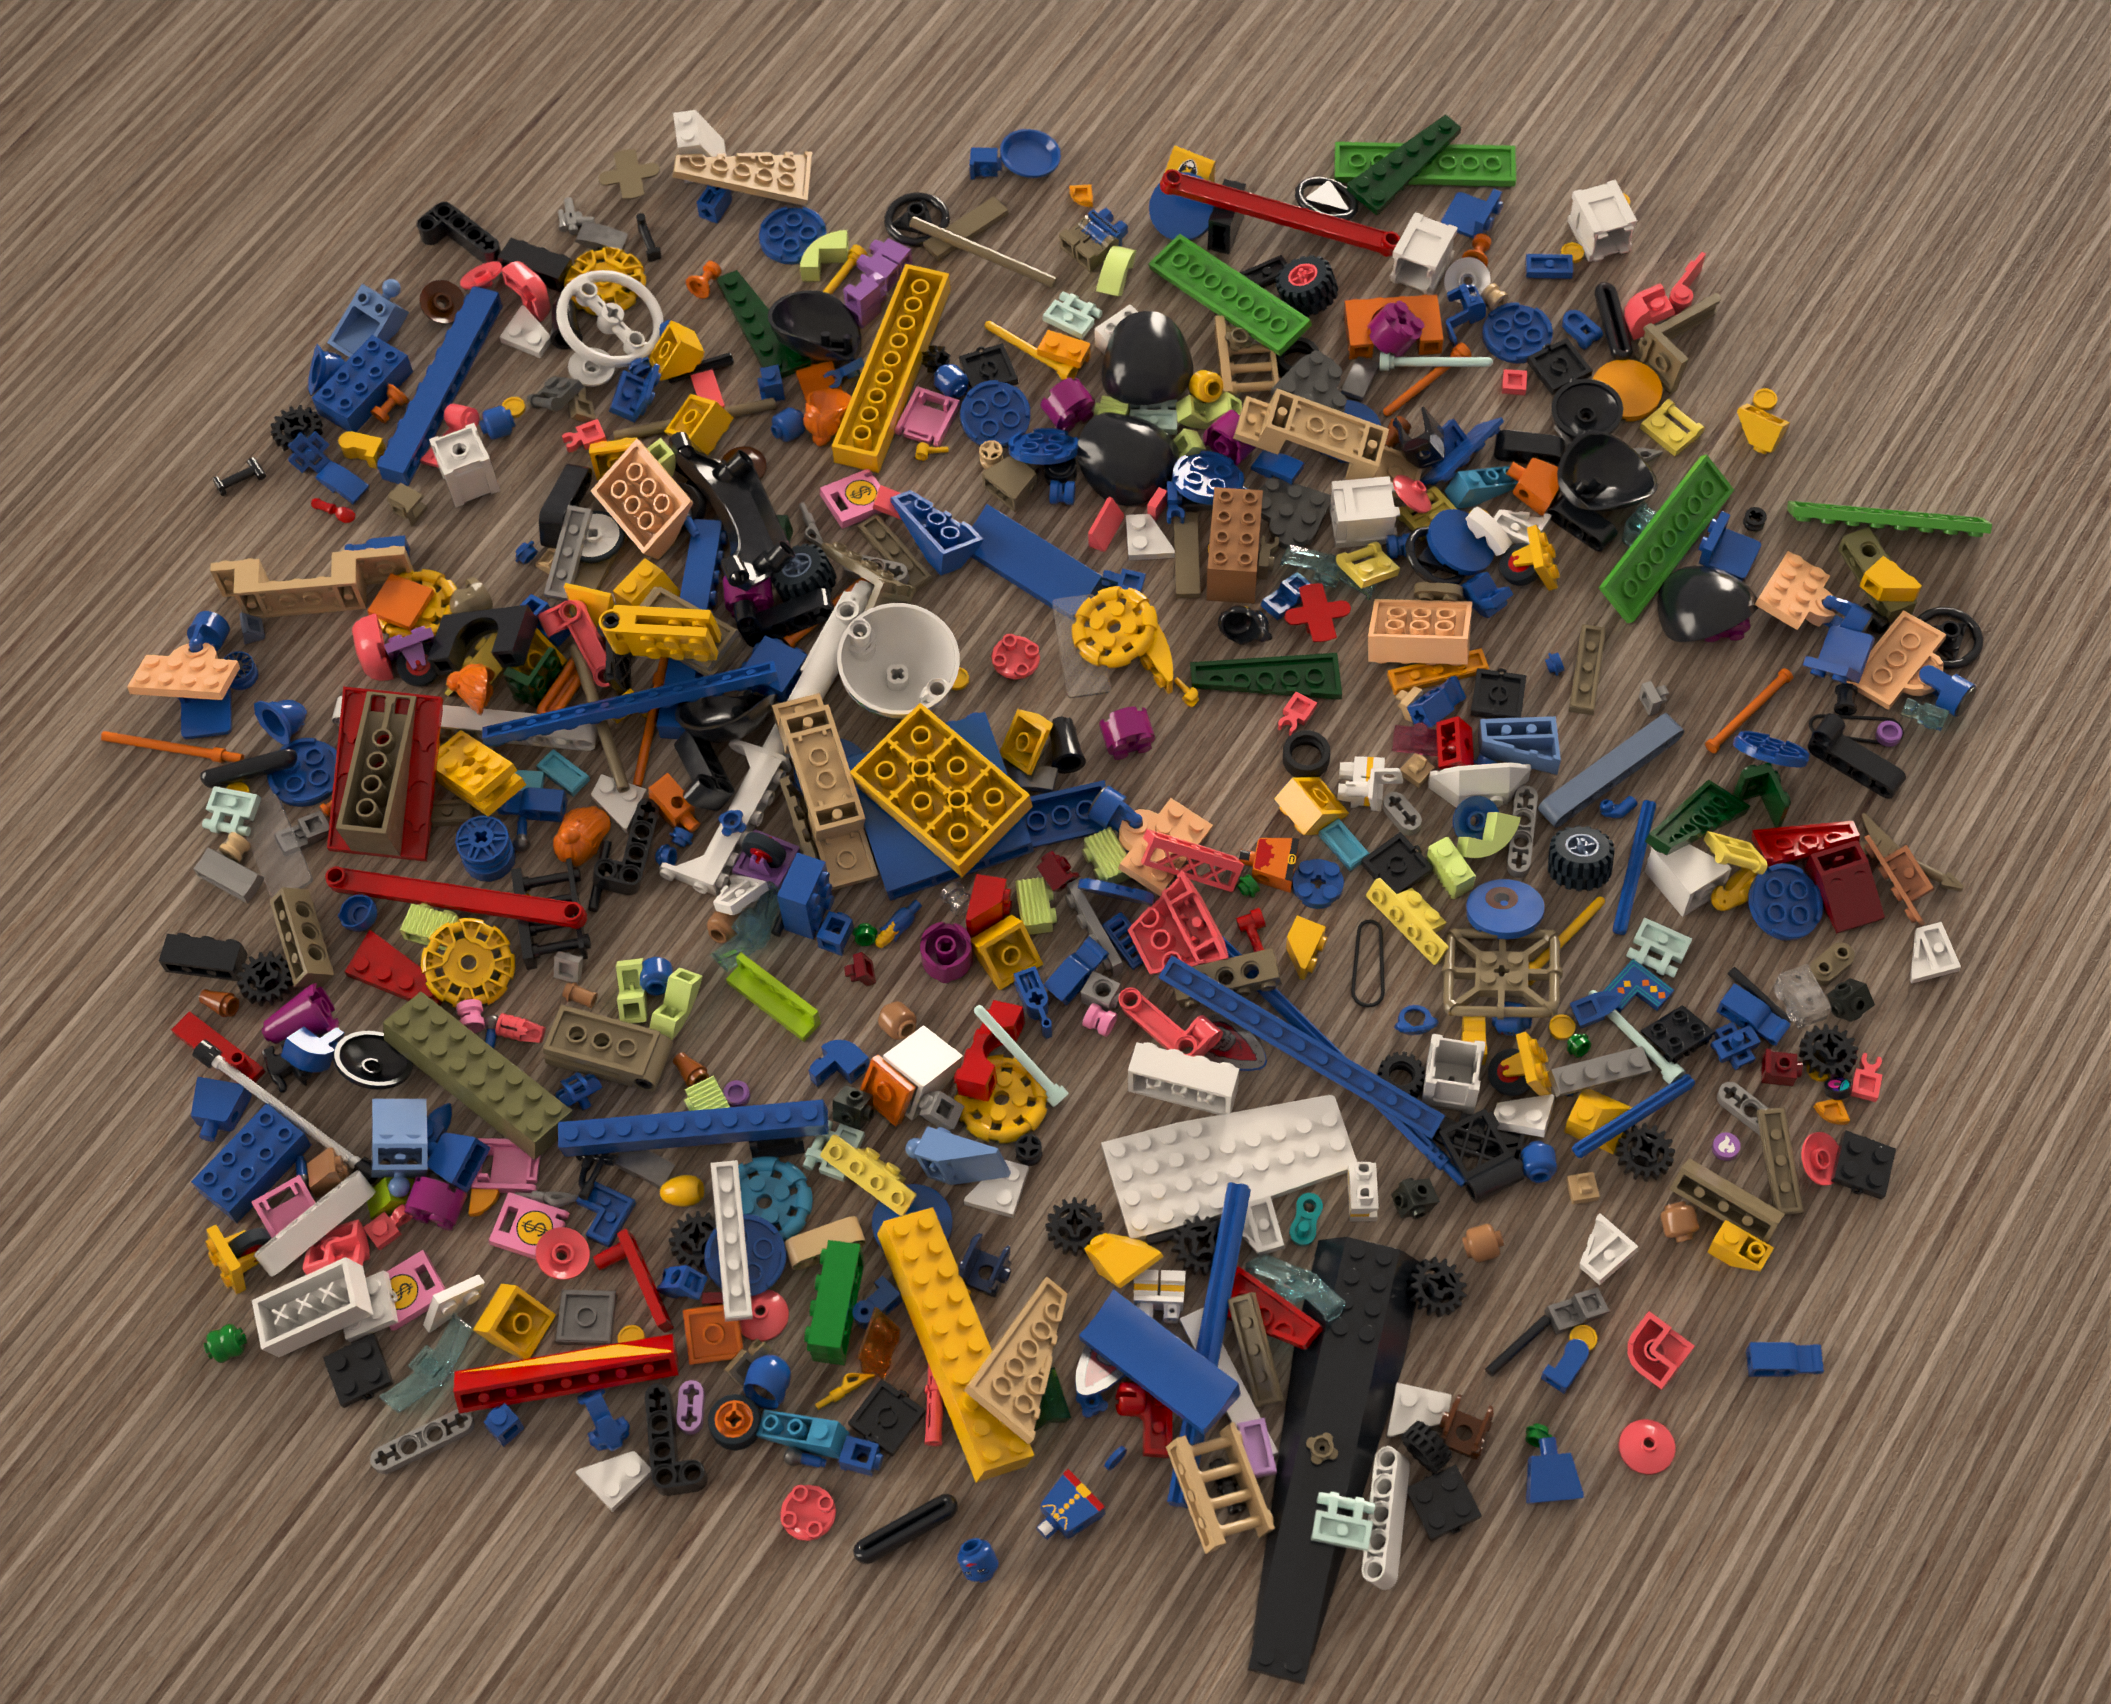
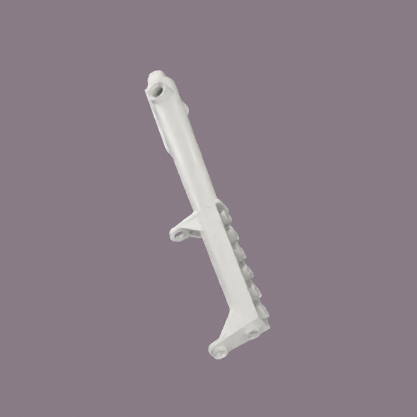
M860 580L854 585L851 592L844 591L802 665L800 669L801 676L787 701L820 693L822 700L824 699L839 673L837 665L839 642L849 624L860 614L864 613L874 588L871 583ZM776 723L763 747L741 740H734L729 743V746L734 751L747 757L750 765L749 771L727 810L742 811V821L746 824V830L743 833L736 832L726 837L721 832L723 827L720 823L703 856L677 866L662 863L659 867L661 870L660 876L669 881L677 879L693 886L699 893L706 894L708 892L715 896H718L721 889L727 886L729 874L743 851L741 846L745 836L753 832L755 827L761 824L763 812L767 805L772 804L778 785H781L779 779L786 777V772H790L792 768L789 761L791 755L790 753H785Z

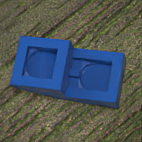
M1263 450L1252 464L1251 470L1268 479L1275 476L1292 485L1303 470L1304 462L1282 453L1277 455Z
M330 461L315 477L316 480L331 492L339 493L352 505L369 488L366 482L333 461Z
M1296 572L1282 581L1278 590L1262 599L1260 606L1278 621L1285 616L1289 609L1295 608L1302 602L1299 587L1311 583L1299 572Z

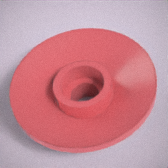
M492 261L475 267L462 277L460 281L461 287L463 289H472L473 286L484 289L489 288L493 284L492 281L501 272V263Z
M1397 475L1393 479V486L1397 495L1408 507L1422 514H1426L1431 510V501L1422 482L1419 480L1415 481L1405 475Z
M1815 1132L1806 1138L1802 1147V1163L1807 1175L1813 1182L1818 1185L1827 1186L1834 1183L1831 1181L1839 1146L1829 1134L1824 1132Z
M558 1227L542 1235L537 1243L535 1256L538 1266L546 1275L558 1280H568L584 1271L589 1262L590 1250L587 1241L579 1232L567 1227ZM563 1253L566 1259L559 1260L556 1254Z
M769 1289L761 1294L751 1296L753 1319L740 1320L742 1335L752 1341L759 1339L763 1342L774 1339L782 1333L788 1323L789 1310L786 1301L780 1294ZM759 1308L765 1309L763 1315H757L756 1311Z
M1641 1419L1630 1423L1623 1430L1619 1439V1452L1623 1461L1632 1470L1641 1474L1652 1475L1664 1471L1671 1464L1675 1455V1442L1665 1426L1653 1420ZM1644 1441H1652L1653 1447L1647 1448L1644 1445Z

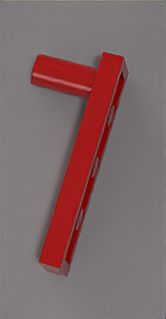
M190 1011L171 1029L174 1035L193 1049L201 1041H209L223 1052L221 1056L225 1058L226 1062L254 1081V1083L266 1072L262 1066Z
M627 1229L618 1232L617 1236L620 1243L593 1256L597 1268L601 1271L627 1257L657 1327L664 1333L674 1329L634 1235Z

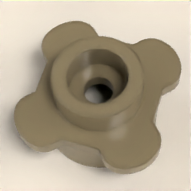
M1234 328L1231 332L1225 334V339L1229 341L1230 348L1233 351H1239V349L1244 347H1251L1252 342L1249 340V333L1245 329Z
M1323 1433V1435L1315 1438L1310 1437L1306 1441V1446L1312 1454L1311 1461L1316 1465L1321 1464L1322 1461L1327 1459L1335 1460L1338 1456V1451L1334 1448L1332 1442L1333 1436L1330 1433ZM1321 1446H1323V1447L1325 1448V1450H1324V1451H1320L1319 1448H1320Z

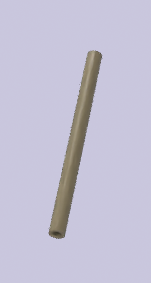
M915 216L910 221L909 226L1051 288L1056 284L1057 277Z
M774 397L725 407L724 409L735 418L776 409ZM672 419L613 431L615 440H621L623 438H640L664 433Z
M573 644L569 649L587 702L599 701L600 699L588 664L577 644ZM606 719L595 724L617 790L619 793H624L630 789Z

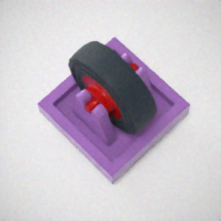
M425 626L418 627L411 631V635L405 637L397 635L389 638L388 643L384 644L390 660L397 659V671L403 681L417 687L427 686L435 681L438 674L427 660L435 639L431 627L427 629Z
M754 829L753 832L745 836L741 846L743 851L732 872L733 874L766 881L770 890L779 892L796 853L801 851L799 846Z

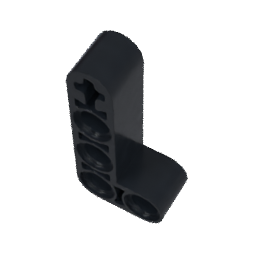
M440 202L417 220V228L424 244L435 245L444 237L449 236L483 264L492 261L499 262L498 256L502 252L499 241L451 203Z
M567 464L539 514L541 546L556 549L568 505L579 507L592 481L591 468Z
M824 588L813 590L761 612L758 611L755 604L750 600H740L733 607L737 629L745 642L753 648L758 642L762 641L764 636L772 639H782L785 636L825 622L834 610L831 592Z
M1826 714L1812 733L1808 743L1809 752L1878 795L1888 799L1892 798L1906 780L1904 771L1843 735L1845 729L1844 721L1835 714Z
M685 730L674 743L675 749L692 780L684 790L683 797L692 806L719 811L731 798L735 790L710 742L691 736Z
M645 798L637 804L622 862L603 858L599 859L594 865L592 881L596 887L623 895H633L638 892L659 814V806L653 799ZM645 812L649 813L648 821L643 820ZM643 833L647 837L639 838L636 834ZM637 855L641 859L633 860L630 858V856ZM606 871L610 876H602L599 872ZM631 877L635 882H627L624 878Z
M653 1384L645 1392L653 1484L656 1490L664 1496L701 1491L708 1483V1476L704 1466L697 1460L678 1461L673 1400L665 1385ZM659 1396H662L660 1399L662 1410H659L655 1403ZM659 1422L668 1423L664 1430H655V1426ZM661 1449H670V1453L666 1457H657ZM693 1471L701 1472L698 1479L694 1481L687 1480L689 1473ZM663 1476H673L669 1484H659Z

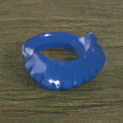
M1411 1005L1405 1007L1399 1013L1398 1023L1395 1024L1394 1028L1400 1033L1419 1035L1437 1027L1439 1022L1437 1018L1431 1016V1013L1425 1007ZM1416 1010L1422 1012L1426 1018L1423 1025L1411 1026L1404 1016L1409 1011Z

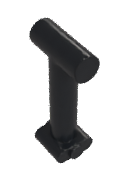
M643 213L637 214L638 232L641 233L647 248V261L651 262L661 259V249L654 244L645 215Z
M254 457L247 460L248 468L221 481L217 476L213 478L214 485L221 496L227 494L226 488L255 475L258 480H263L266 477L265 472Z

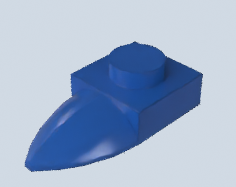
M1602 991L1571 1002L1570 1007L1580 1029L1605 1020V1016L1619 1006L1624 995L1614 991Z
M450 1103L436 1108L427 1116L428 1144L430 1142L438 1143L441 1135L447 1132L452 1118Z

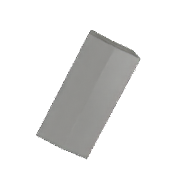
M207 847L202 858L193 868L198 877L246 903L255 895L265 878Z

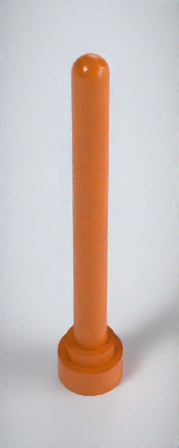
M1460 342L1452 348L1450 357H1472L1470 349ZM1436 367L1385 407L1383 409L1384 416H1391L1451 367Z

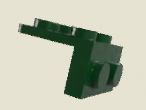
M549 647L530 676L509 666L503 675L515 701L522 705L527 703L537 708L563 670V666L556 650Z
M1771 763L1759 766L1755 764L1749 765L1741 771L1733 795L1742 801L1760 796L1774 827H1781L1791 806V800L1788 793L1782 789L1778 771H1774Z

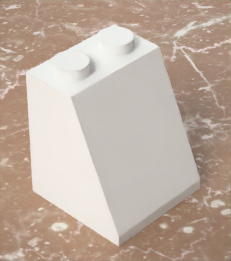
M696 110L673 113L679 155L703 154L705 157H716L717 154L724 153L726 155L724 139Z
M1688 844L1667 856L1655 851L1651 847L1645 873L1679 914L1684 917L1710 901L1711 894L1718 885L1723 886L1724 890L1732 868L1728 864L1716 863L1715 857Z
M924 1025L883 1056V1059L916 1087L905 1113V1116L911 1121L919 1115L922 1109L919 1107L921 1098L925 1094H929V1092L941 1091L955 1076V1072L959 1068L963 1057Z

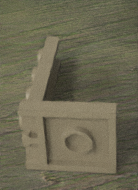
M1718 293L1710 297H1704L1698 304L1686 307L1681 313L1667 318L1665 322L1658 326L1652 323L1644 326V337L1639 340L1638 346L1640 348L1633 358L1653 369L1660 378L1662 386L1670 394L1677 391L1689 360L1670 340L1715 316L1717 311L1716 305L1721 301V296Z
M836 541L833 544L822 543L821 549H823L826 556L875 585L865 611L884 604L911 603L916 588L900 583L893 578L894 574L886 570L877 569L878 565L876 563L862 560L863 556L861 554L847 551V546ZM857 632L862 637L865 635L862 632Z

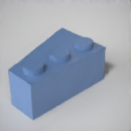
M1556 716L1480 719L1478 729L1479 754L1507 763L1530 764L1531 769L1555 775L1558 774L1561 758Z

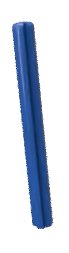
M1644 800L1641 807L1612 929L1615 934L1625 935L1628 928L1647 847L1645 840L1650 833L1656 809L1654 801Z
M1685 1074L1575 1143L1572 1151L1578 1158L1586 1156L1692 1089L1695 1081L1691 1075Z

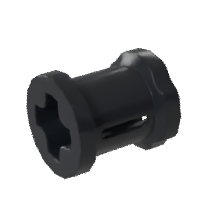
M1841 683L1835 687V694L1837 695V703L1834 705L1835 713L1839 715H1853L1856 713L1857 706L1854 702L1855 695L1858 693L1857 686L1851 683Z

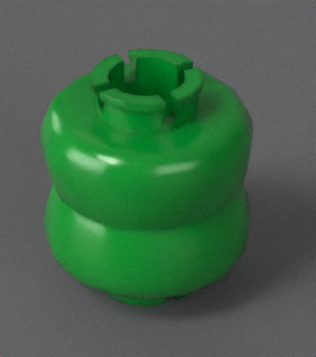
M226 1324L220 1330H213L207 1334V1343H204V1349L210 1359L214 1358L217 1362L224 1363L231 1357L243 1354L247 1338L242 1328L237 1329L233 1324Z

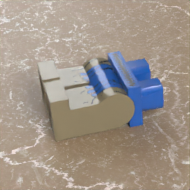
M1107 208L1098 213L1092 209L1088 216L1083 217L1069 231L1065 229L1059 233L1060 248L1073 259L1076 258L1079 264L1091 272L1106 259L1112 246L1122 247V239L1128 233V226L1122 220L1112 225L1111 222L1114 220L1113 214Z

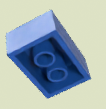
M796 853L777 895L785 931L810 939H814L816 932H819L825 920V912L832 908L834 896L831 891L832 884L829 881L830 873L827 871L825 861Z

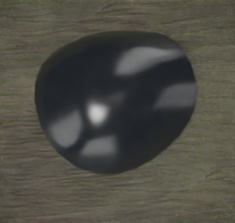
M815 290L794 292L778 299L769 309L768 322L773 334L779 342L797 354L825 361H854L858 358L862 345L859 326L849 309L833 295Z
M1154 311L1135 312L1122 319L1114 328L1105 350L1101 372L1103 387L1113 399L1132 405L1162 403L1182 394L1189 386V381L1193 375V361L1188 344L1178 326L1169 317Z
M1104 412L1093 417L1081 432L1077 445L1078 463L1088 483L1105 500L1111 497L1117 505L1122 506L1142 504L1151 500L1159 487L1165 489L1167 482L1172 480L1173 468L1179 459V450L1176 443L1156 424L1136 416L1113 412Z
M1599 430L1585 431L1577 436L1564 452L1558 465L1557 478L1561 492L1573 505L1586 510L1603 512L1635 506L1654 494L1658 488L1654 472L1633 448L1617 437Z
M1693 565L1675 571L1664 581L1658 593L1657 609L1662 629L1667 637L1676 642H1691L1717 635L1743 622L1758 609L1754 605L1758 598L1746 583L1724 570Z
M746 690L743 696L737 697L727 695L707 696L695 702L685 701L679 703L675 711V719L694 737L715 743L739 740L757 730L768 719L772 712V705L776 704L779 696L777 694L769 696L754 695L752 690Z

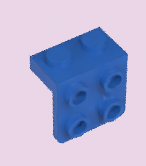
M1493 189L1487 201L1458 192L1443 216L1441 223L1458 227L1457 233L1473 239L1479 233L1486 234L1487 231L1491 230L1495 216L1499 215L1502 210V191Z
M655 363L646 379L623 370L608 412L634 423L639 415L643 416L647 406L651 405L654 399L655 392H653V388L657 386L661 377V373H658L660 365Z
M1721 511L1718 519L1713 518L1707 531L1710 533L1709 537H1703L1698 550L1702 551L1698 564L1724 570L1739 580H1745L1761 548V543L1727 529L1730 514Z
M1831 626L1826 635L1819 658L1806 656L1803 666L1811 669L1810 674L1820 678H1825V675L1831 676L1832 680L1846 684L1847 681L1859 684L1874 643V637L1870 634Z
M230 688L222 700L178 697L181 703V735L184 739L226 735L231 732Z

